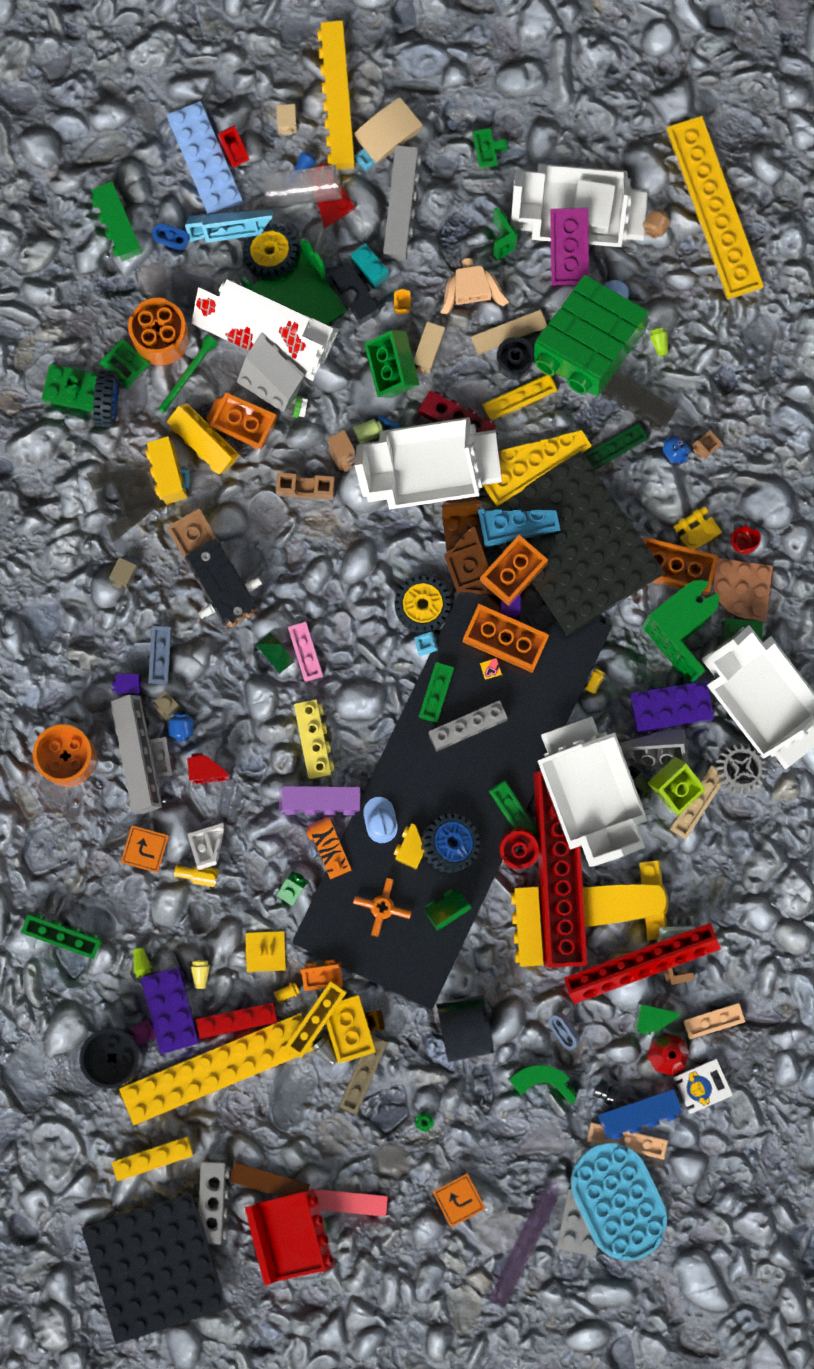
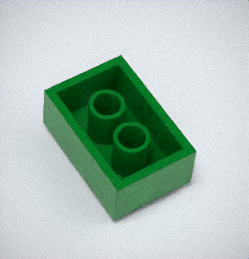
M391 330L364 343L377 397L393 398L419 386L406 331Z

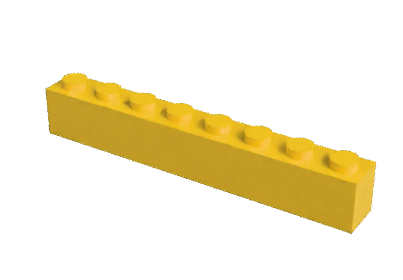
M343 21L321 22V29H317L318 41H322V47H319L320 58L324 59V64L320 65L321 76H325V82H322V93H326L327 100H323L324 111H328V117H325V129H329L330 134L326 135L327 147H331V153H327L328 164H332V171L355 169Z

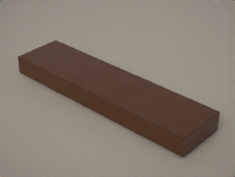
M234 1162L229 1180L231 1183L280 1197L308 1191L310 1187L309 1183Z

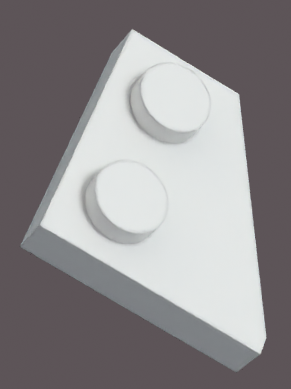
M223 823L187 834L198 870L217 864L225 830Z

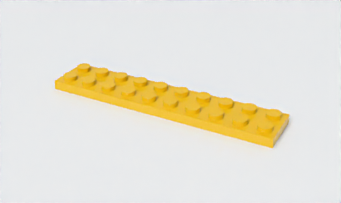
M700 116L667 127V134L727 300L763 289L761 277L703 117Z
M299 1013L120 1088V1093L133 1126L298 1057L285 1048V1046L304 1020L302 1014ZM313 1042L306 1051V1053L313 1051L311 1047L312 1045L314 1046Z

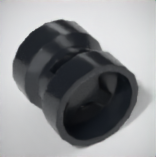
M601 1079L592 1096L597 1099H603L604 1103L610 1106L619 1088L610 1086L607 1081Z

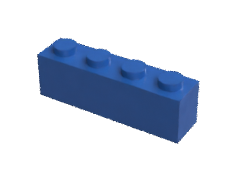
M673 1089L600 1114L598 1118L605 1138H611L614 1141L622 1138V1134L630 1131V1134L642 1131L641 1127L648 1125L649 1128L660 1125L659 1121L667 1119V1122L678 1119V1114L682 1110Z

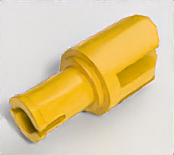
M176 865L174 877L191 879L193 884L210 887L215 886L219 875L217 868L207 867L198 870L197 865L193 868Z

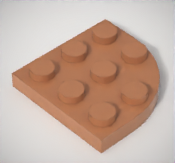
M718 558L713 576L714 594L719 593V603L725 611L742 620L763 621L765 623L773 566Z

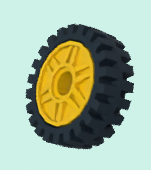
M267 224L261 235L246 237L247 241H244L242 250L244 261L249 271L258 279L260 277L264 281H266V278L269 281H273V278L280 280V276L283 275L285 278L288 276L287 272L292 273L293 267L296 268L300 254L298 244L290 230L285 229L284 226L280 225L278 227L277 224H273L271 227Z
M422 575L421 577L415 576L412 579L410 578L401 585L395 597L394 607L397 618L404 627L410 631H415V633H428L435 631L437 628L439 629L446 622L451 610V599L444 584L433 577ZM424 600L428 603V606L425 609H421L417 603Z

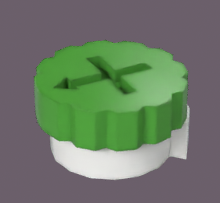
M296 397L292 417L305 416L308 398Z

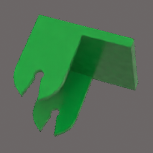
M305 237L300 239L302 253L299 254L296 268L293 267L292 273L287 272L288 276L285 278L282 275L280 280L273 278V281H269L266 278V281L261 279L252 286L244 276L240 279L243 287L325 325L331 324L347 313V309L326 281L325 268L317 252L315 254L312 252L310 242Z
M703 580L692 581L685 585L649 614L642 626V629L688 684L695 683L706 670L683 642L704 626L708 618L717 609L719 603V593L704 599L702 603L696 602L710 583Z

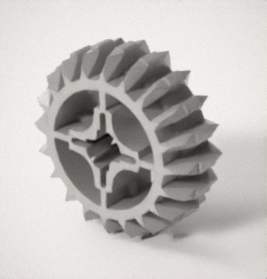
M739 743L738 748L735 744L731 745V749L726 747L724 749L725 753L721 752L719 754L721 759L716 760V763L720 766L715 767V771H721V773L716 775V778H723L719 784L723 785L725 783L726 791L731 787L732 794H735L737 789L739 795H743L744 791L748 795L751 793V789L753 791L758 790L757 785L761 786L763 784L760 779L766 778V775L762 772L767 771L766 767H762L766 761H760L759 759L762 754L756 755L757 750L755 748L750 751L749 744L745 748L743 743ZM739 754L746 756V758L738 761L737 759L733 760L731 756ZM751 761H752V763H753V765H754V768H755V774H754V775H753L754 772L750 769V762H751ZM727 763L729 764L728 766L732 770L731 777L728 775L727 772ZM744 764L742 769L743 772L738 774L740 769L739 766ZM740 777H743L745 779H749L751 782L748 784H739L736 782V780Z

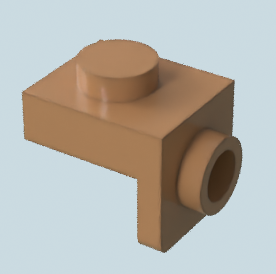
M709 430L699 440L694 442L693 451L698 457H703L706 460L723 443Z

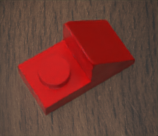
M234 125L217 133L220 144L225 150L233 168L250 160Z

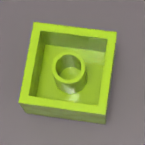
M674 757L647 782L665 807L678 816L706 790L687 763L677 757Z

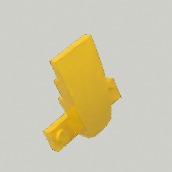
M660 861L639 863L642 885H612L583 888L585 927L645 918L648 940H658L660 927H667L666 913L669 903L667 891L662 884Z

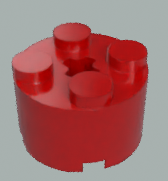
M512 827L502 835L499 842V851L504 863L518 870L530 867L535 863L539 855V846L536 837L531 831L522 827ZM522 845L523 850L516 852L515 846Z

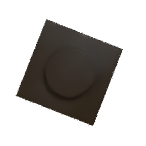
M382 1010L365 1013L370 1032L385 1029Z

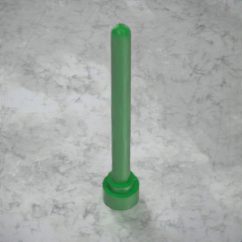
M209 335L204 337L202 340L203 347L160 405L159 411L161 413L166 412L208 351L211 352L212 349L214 350L219 343Z

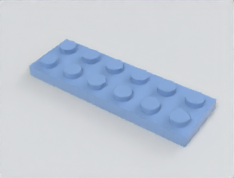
M201 101L167 114V119L207 214H215L243 203Z

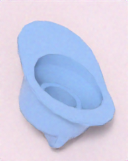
M383 797L370 799L364 807V819L369 837L378 843L389 842L397 833V820L393 805L388 799Z

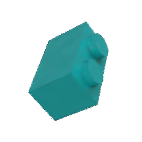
M365 243L351 254V262L374 289L389 278L388 269Z

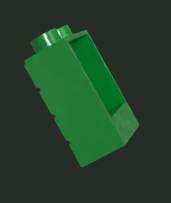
M584 275L535 342V365L546 375L553 376L557 373L567 379L569 387L575 392L582 395L589 392L598 397L646 331L649 311Z

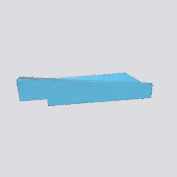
M274 210L189 216L185 224L189 242L205 238L207 243L261 235L268 222L272 219Z

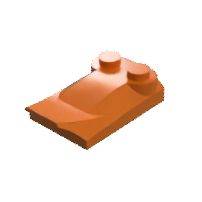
M225 392L223 397L215 400L206 419L210 424L209 426L213 429L242 441L254 449L262 450L274 429L277 415Z

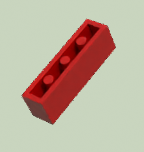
M275 1003L199 1018L196 1019L201 1039L277 1023L278 1018Z

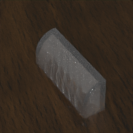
M336 165L262 175L265 199L269 209L342 199L340 173Z

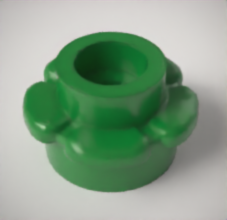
M427 1112L424 1114L420 1113L416 1116L415 1126L422 1132H428L434 1126V1119Z

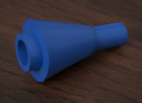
M308 151L305 153L301 152L294 169L295 171L288 180L295 184L300 175L304 174L316 163L314 161L315 157Z

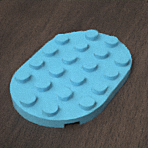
M615 1143L599 1144L584 1152L574 1166L571 1176V1190L594 1242L604 1253L619 1260L633 1261L648 1256L659 1246L663 1239L665 1227H667V1214L663 1201L644 1162L630 1148Z

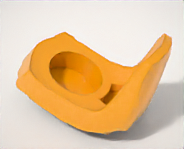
M403 288L394 292V312L399 315L409 314L411 310V291Z

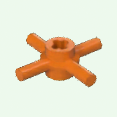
M386 878L382 896L376 897L373 901L357 896L354 898L353 904L371 908L372 914L376 917L371 933L373 936L379 937L383 919L389 918L392 914L410 919L412 911L394 907L393 901L389 898L394 882L392 879ZM381 902H385V906L388 907V910H384V913H380V909L377 908V905H381Z

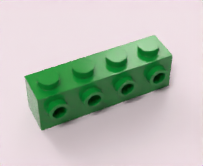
M34 913L33 916L27 915L21 930L22 934L97 960L103 945V941L99 940L100 936L90 932L88 936L81 934L82 930L73 926L67 929L63 927L64 923L54 919L52 923L45 921V916Z

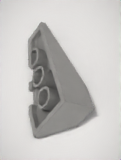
M685 729L665 730L619 743L628 767L632 765L633 767H644L647 771H652V769L661 770L674 757L688 765Z

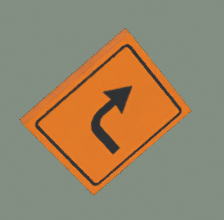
M132 825L121 863L158 873L169 836Z
M468 1173L433 1191L450 1227L486 1209Z

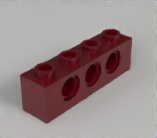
M429 390L419 408V415L434 423L454 420L453 417L455 415H461L463 418L470 417L471 424L475 423L480 426L476 433L496 430V425H494L491 419L487 417L483 419L477 416L478 413L474 410L462 408L459 402L447 400L438 391L432 392ZM439 406H444L447 410L444 413H439L436 409Z

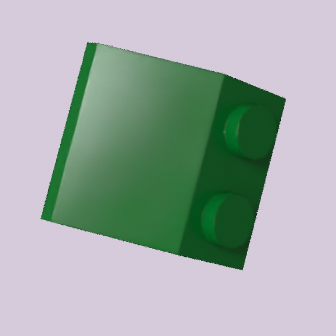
M637 1005L633 1028L638 1029L637 1033L651 1035V1032H657L679 1018L680 1013L646 1005Z

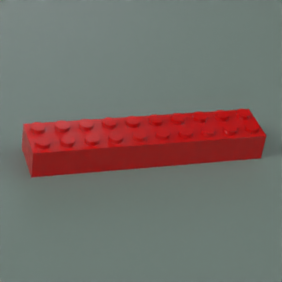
M542 771L535 772L533 776L537 842L539 846L538 865L544 968L587 966L580 846L570 849Z

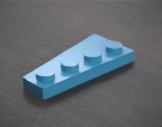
M478 509L486 547L512 542L518 535L525 539L561 531L556 510L485 511L484 509Z

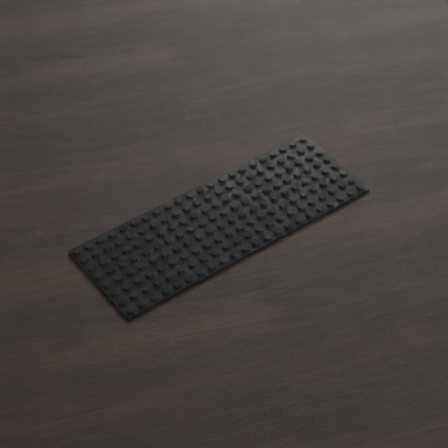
M525 588L520 598V617L510 618L531 627L526 617L546 603L539 593ZM459 592L436 640L438 651L430 653L360 799V811L355 812V815L352 816L340 841L351 871L332 879L329 878L327 871L325 872L295 934L293 944L326 960L335 959V962H340L342 968L428 1009L434 1007L503 859L499 851L500 839L507 830L512 828L488 791L505 780L526 811L534 794L533 773L541 771L538 760L545 758L544 754L547 753L541 735L566 726L610 633V626L595 619L568 636L558 621L543 629L542 632L549 634V637L533 673L463 643L464 635L478 604L501 613V599L498 596L489 594ZM503 637L502 641L509 642V638ZM497 659L498 665L496 670L500 668L502 675L485 680L480 663ZM436 662L454 667L437 723L419 718ZM489 668L487 675L490 673L494 674L495 671ZM497 701L501 702L507 716V721L436 752L430 739L429 731ZM375 797L388 799L395 811L397 833L391 841L386 843L373 841L369 837L365 824L364 807L370 799ZM459 814V817L464 816L466 821L470 820L472 822L471 826L476 827L475 833H479L477 840L480 841V846H478L480 851L476 854V860L470 866L458 872H441L439 868H433V864H429L427 862L428 857H424V855L416 870L397 861L396 855H394L397 845H402L405 839L402 837L406 826L410 827L411 824H414L421 839L424 836L422 833L426 826L442 815ZM448 839V844L453 847V842ZM388 878L394 880L389 896L393 901L394 907L412 912L410 919L393 914L389 918L383 919L379 937L371 935L376 918L372 914L371 908L353 904L355 896L372 901L376 897L382 896L385 881ZM450 889L453 891L458 889L470 904L471 909L437 931L425 913V910L428 909L426 905L435 899L437 902L444 899L442 895ZM381 902V905H377V908L380 909V913H384V910H388V907L385 906V902Z

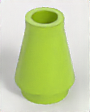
M665 328L650 331L651 336L649 337L658 357L669 354L668 332L665 331Z
M144 948L134 949V974H136L137 978L151 975L153 968Z

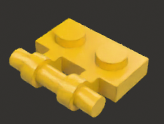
M705 506L699 510L695 509L690 516L685 519L681 518L673 526L676 533L680 530L684 531L685 534L679 539L686 548L697 550L722 534V531L712 517L706 521L704 520L703 516L708 513ZM697 521L699 525L691 530L689 525Z

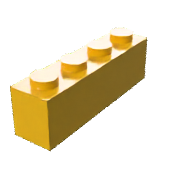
M188 403L178 406L166 422L170 425L171 430L179 434L184 439V443L192 447L197 452V456L205 460L215 473L222 474L227 472L240 456Z
M538 887L515 888L514 893H511V905L515 904V912H512V923L516 924L517 932H513L514 944H518V951H515V963H519V967L543 966Z
M330 981L285 1048L302 1058L342 1001L346 992Z
M187 1136L111 1163L116 1180L120 1181L192 1157L195 1153L190 1137Z

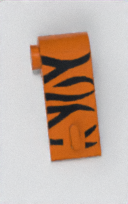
M329 816L309 824V829L305 831L309 840H314L329 878L332 879L351 871Z

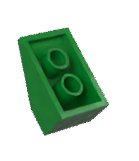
M450 889L442 895L444 899L439 902L435 899L426 905L428 909L425 910V913L437 931L471 909L470 904L458 889L456 891Z

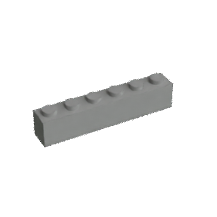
M395 147L383 259L406 261V255H410L411 244H408V237H412L413 233L410 219H414L415 215L412 201L416 202L417 190H414V183L418 184L419 172H416V166H420L421 155L418 154V148Z
M127 695L111 701L112 715L115 720V732L118 736L119 751L123 762L122 768L125 772L126 788L129 793V805L132 812L144 814L162 808L141 697Z

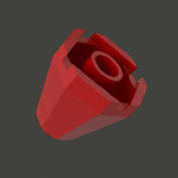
M664 1033L651 1040L647 1058L654 1071L673 1075L685 1068L689 1050L681 1037ZM671 1051V1053H673V1057L669 1058L668 1054Z

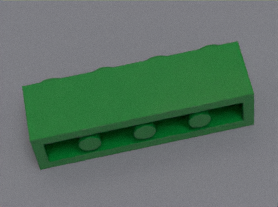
M112 181L92 189L93 196L90 197L94 208L98 207L100 213L97 215L101 224H106L107 229L104 231L108 241L112 240L114 246L111 248L115 257L119 256L121 262L142 254Z

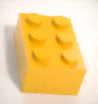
M169 436L146 442L148 448L145 449L147 459L152 464L150 472L152 478L157 482V485H154L157 496L166 504L188 499L186 488H182L181 485L184 484L182 473L179 471L180 465L175 446Z

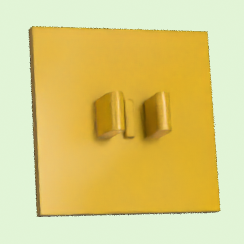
M284 931L246 933L247 972L286 970Z

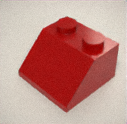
M203 753L191 754L192 757L187 758L189 781L192 784L231 780L230 775L208 756L203 755Z

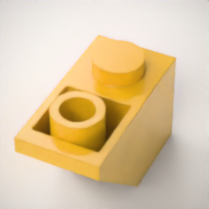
M411 824L410 827L406 826L402 837L405 839L402 845H397L394 855H396L397 861L417 870L425 850L421 849L422 842L416 826Z

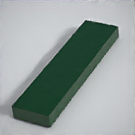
M637 423L588 451L584 456L593 469L597 470L644 443L649 437L641 424Z

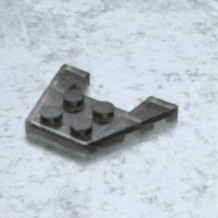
M146 469L86 473L92 490L112 484L125 518L106 525L113 542L117 541L160 506Z

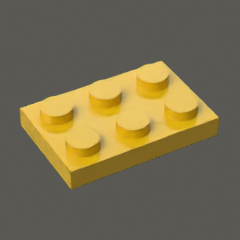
M357 995L342 1000L326 1022L338 1064L376 1052L360 996Z

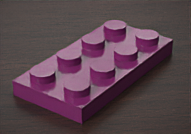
M588 208L550 209L551 285H577L584 275L589 277Z

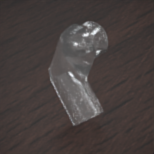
M465 106L455 108L450 113V118L454 121L467 118L475 122L478 117L477 113Z

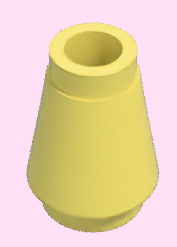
M208 960L192 961L191 971L195 989L206 988L210 969Z

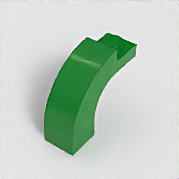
M528 1066L519 1070L508 1079L521 1095L535 1084L549 1083L555 1086L571 1105L577 1100L575 1090L570 1085L567 1087L564 1085L570 1078L560 1070L550 1066Z

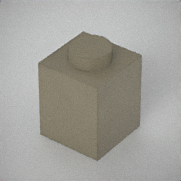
M119 557L109 576L113 582L112 585L119 589L123 587L129 589L138 571V567Z

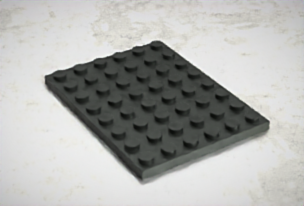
M582 451L536 479L521 492L498 507L494 506L488 510H556L561 531L525 538V540L548 559L547 565L532 580V584L567 636L665 574Z

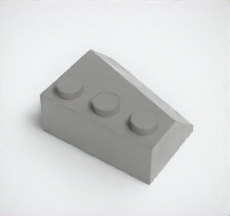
M261 333L245 358L237 383L284 413L295 401L305 375L289 359H284L278 353L279 349L275 345L271 346L265 340L266 336Z

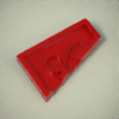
M325 162L309 172L324 229L355 210L354 204Z

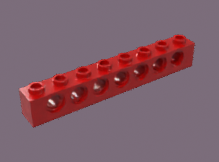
M710 922L564 977L569 996L573 1003L577 1004L721 950V947Z

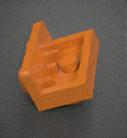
M330 959L323 961L324 964L316 965V962L305 963L304 967L300 969L304 991L324 989L330 981L336 986H343L340 962Z

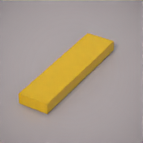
M545 375L483 403L482 408L487 418L494 421L557 392L558 389L552 377Z

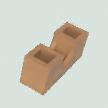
M345 430L327 438L329 453L339 472L342 470L346 472L352 469L355 464V450Z
M277 473V496L322 500L334 499V477L315 475V478H302L296 474Z

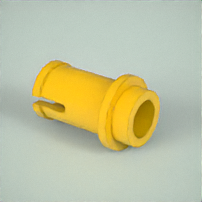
M598 669L591 672L592 676L585 690L596 694L602 680H605V673Z
M290 982L289 986L275 991L274 994L277 1001L281 1003L293 996L297 997L300 990L296 982L293 984Z

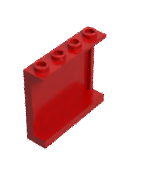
M314 1189L244 1207L264 1286L277 1281L322 1271L324 1273L335 1268L334 1257L329 1248V1238L324 1228V1218L320 1213L318 1205L319 1199Z

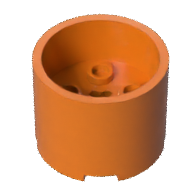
M150 298L138 304L139 306L133 311L128 321V331L134 347L150 364L158 366L172 364L184 355L189 345V331L183 313L179 307L167 301V299ZM156 327H160L159 332H156Z
M59 724L47 728L38 736L33 747V761L39 773L49 781L62 787H74L84 783L95 770L97 751L90 738L78 728ZM66 753L71 755V757L68 758L67 761L62 758L63 756H66Z

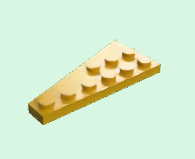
M581 430L498 451L502 482L482 486L494 505L498 507L521 492L536 479L580 451L583 453L588 450L592 445Z

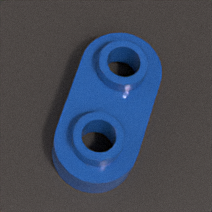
M158 224L153 228V238L159 244L177 250L185 249L189 244L188 234L184 230L166 224ZM160 233L166 234L164 237H159ZM183 239V242L177 243V240Z

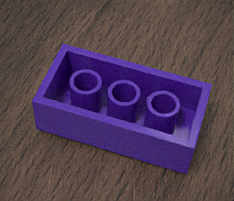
M707 681L631 693L629 699L635 733L711 722L714 716Z
M178 967L142 977L141 982L160 1054L200 1044L181 968Z

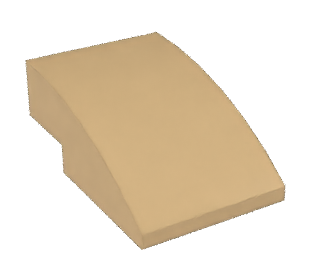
M399 97L368 120L353 136L374 162L378 163L395 152L396 146H404L406 141L419 134L423 125Z

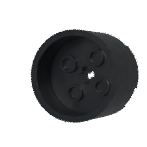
M483 995L436 1004L448 1062L494 1053L493 1039Z
M120 1028L101 1029L91 1034L84 1042L79 1056L80 1067L86 1079L93 1085L105 1089L121 1087L132 1082L141 1072L144 1062L143 1047L135 1035ZM110 1054H117V1062L109 1061L111 1059Z

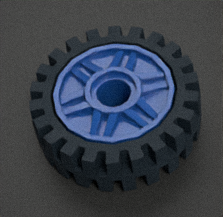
M98 371L93 400V418L96 426L114 427L119 402V375L116 371Z
M446 814L437 817L426 826L422 833L424 836L421 837V842H423L421 849L425 850L423 855L428 857L427 862L429 864L432 863L433 868H439V871H446V873L458 872L467 868L476 860V854L480 851V848H478L480 841L477 840L479 833H475L476 827L471 826L472 822L470 820L466 821V817H459V814ZM448 839L453 842V847L448 844Z

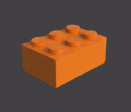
M518 535L480 577V582L510 606L547 565L548 559L523 537Z

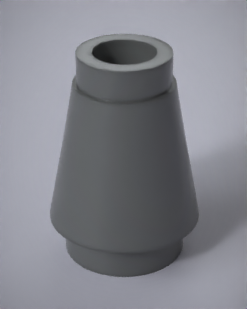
M321 1037L314 1043V1046H311L313 1053L330 1066L337 1062L335 1051L328 1039Z

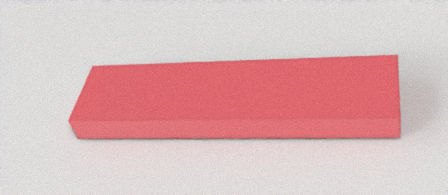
M314 1189L319 1199L318 1205L320 1210L386 1217L388 1196Z

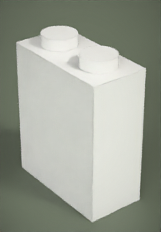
M590 179L578 180L574 208H588V232L606 235L608 233L615 186L611 183H596Z

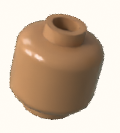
M661 209L650 211L643 222L644 233L654 239L662 237L670 225V219L667 217L668 214Z

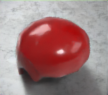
M748 526L736 528L730 538L733 549L740 554L754 552L761 542V535L758 529L753 530Z

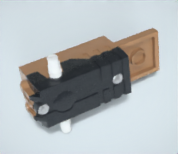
M197 509L167 526L168 532L210 602L209 605L198 611L200 617L203 619L205 616L207 617L215 612L224 628L229 626L233 628L238 625V622L254 616V612L258 608L249 592L258 588L262 583L258 577L255 580L246 582V584L243 583L201 510Z

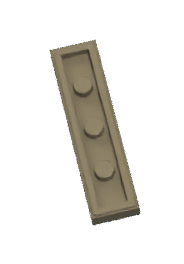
M372 1035L376 1052L360 1057L339 1105L340 1108L356 1115L388 1043Z

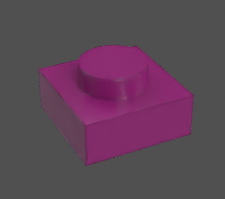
M149 1019L131 1028L140 1045L156 1037Z

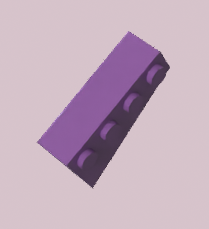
M282 786L279 789V813H285V815H297V813L316 815L317 812H324V815H336V812H343V815H355V812L360 811V787Z

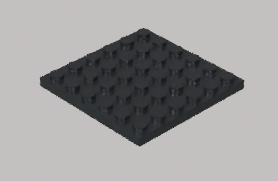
M193 1192L81 1228L115 1344L228 1309Z

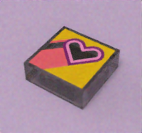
M497 657L479 662L484 682L503 676Z

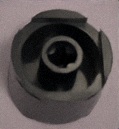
M521 337L505 339L499 345L496 356V365L499 372L512 380H518L529 374L534 363V349L531 343ZM512 356H513L514 358L518 356L519 358H518V360H516V359L513 360V359H512Z

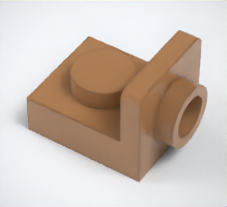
M672 968L663 971L665 981H669V985L694 981L693 973H688L687 970L676 972V976L673 975Z

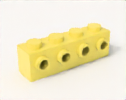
M317 699L294 704L309 781L332 777L331 772L334 771L333 760H328L327 754L331 753L329 741L325 742L324 734H327L325 722L321 723L320 716L324 715L322 704H318Z

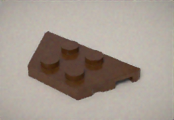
M471 526L444 554L457 592H472L474 594L496 596L480 582V577L487 571L489 565L475 526Z

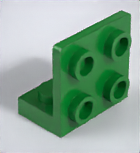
M498 207L494 209L493 222L502 234L494 243L493 255L497 261L516 250L518 238L517 230L514 226L510 227L504 211L500 212Z

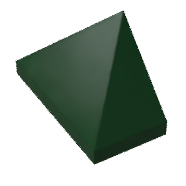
M271 633L255 644L279 674L294 663L282 644Z

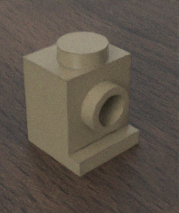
M166 691L154 701L156 705L153 706L166 720L181 708Z

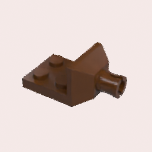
M469 497L449 500L442 504L446 552L471 526H475L481 546L485 552L478 513L480 500L477 498Z

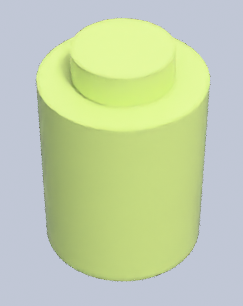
M375 419L353 427L359 444L380 437V431H383L380 422H376Z

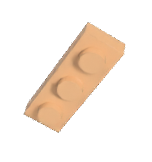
M739 1003L683 1020L688 1039L745 1022Z

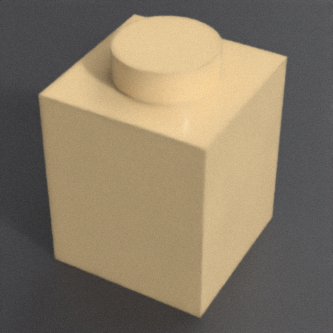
M295 104L276 105L278 133L291 135L297 132Z

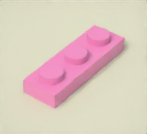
M303 622L288 627L304 681L308 682L323 677L307 623Z

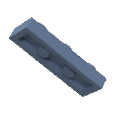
M152 626L149 684L168 685L171 627Z

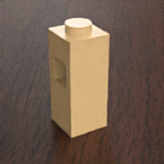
M430 322L426 323L413 360L417 373H431L445 333V327Z

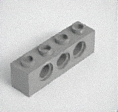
M497 701L429 731V736L437 752L507 721V716L501 702Z
M201 1162L199 1213L209 1244H222L223 1239L226 1240L227 1227H223L224 1219H227L228 1207H224L225 1199H228L229 1187H225L226 1179H229L230 1167H226V1162ZM212 1177L219 1179L220 1185L218 1188H213L210 1185ZM211 1197L218 1199L219 1205L217 1208H212L209 1205ZM209 1218L217 1219L218 1226L216 1228L209 1227Z

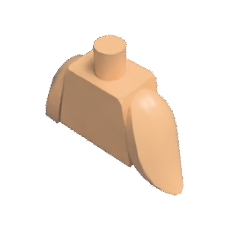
M466 258L462 260L463 268L457 269L456 274L447 281L444 303L440 313L448 314L452 310L454 302L458 305L491 300V297L501 306L510 302L504 296L493 274L483 270L482 266L474 267L473 259Z

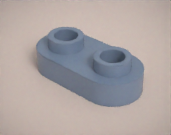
M557 1012L549 1018V1026L564 1048L573 1050L580 1044L579 1034L563 1013Z

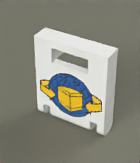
M717 1059L673 1077L675 1081L683 1079V1082L677 1084V1087L686 1107L692 1104L695 1106L688 1110L689 1114L733 1096ZM715 1070L718 1071L725 1086L717 1090L710 1074Z

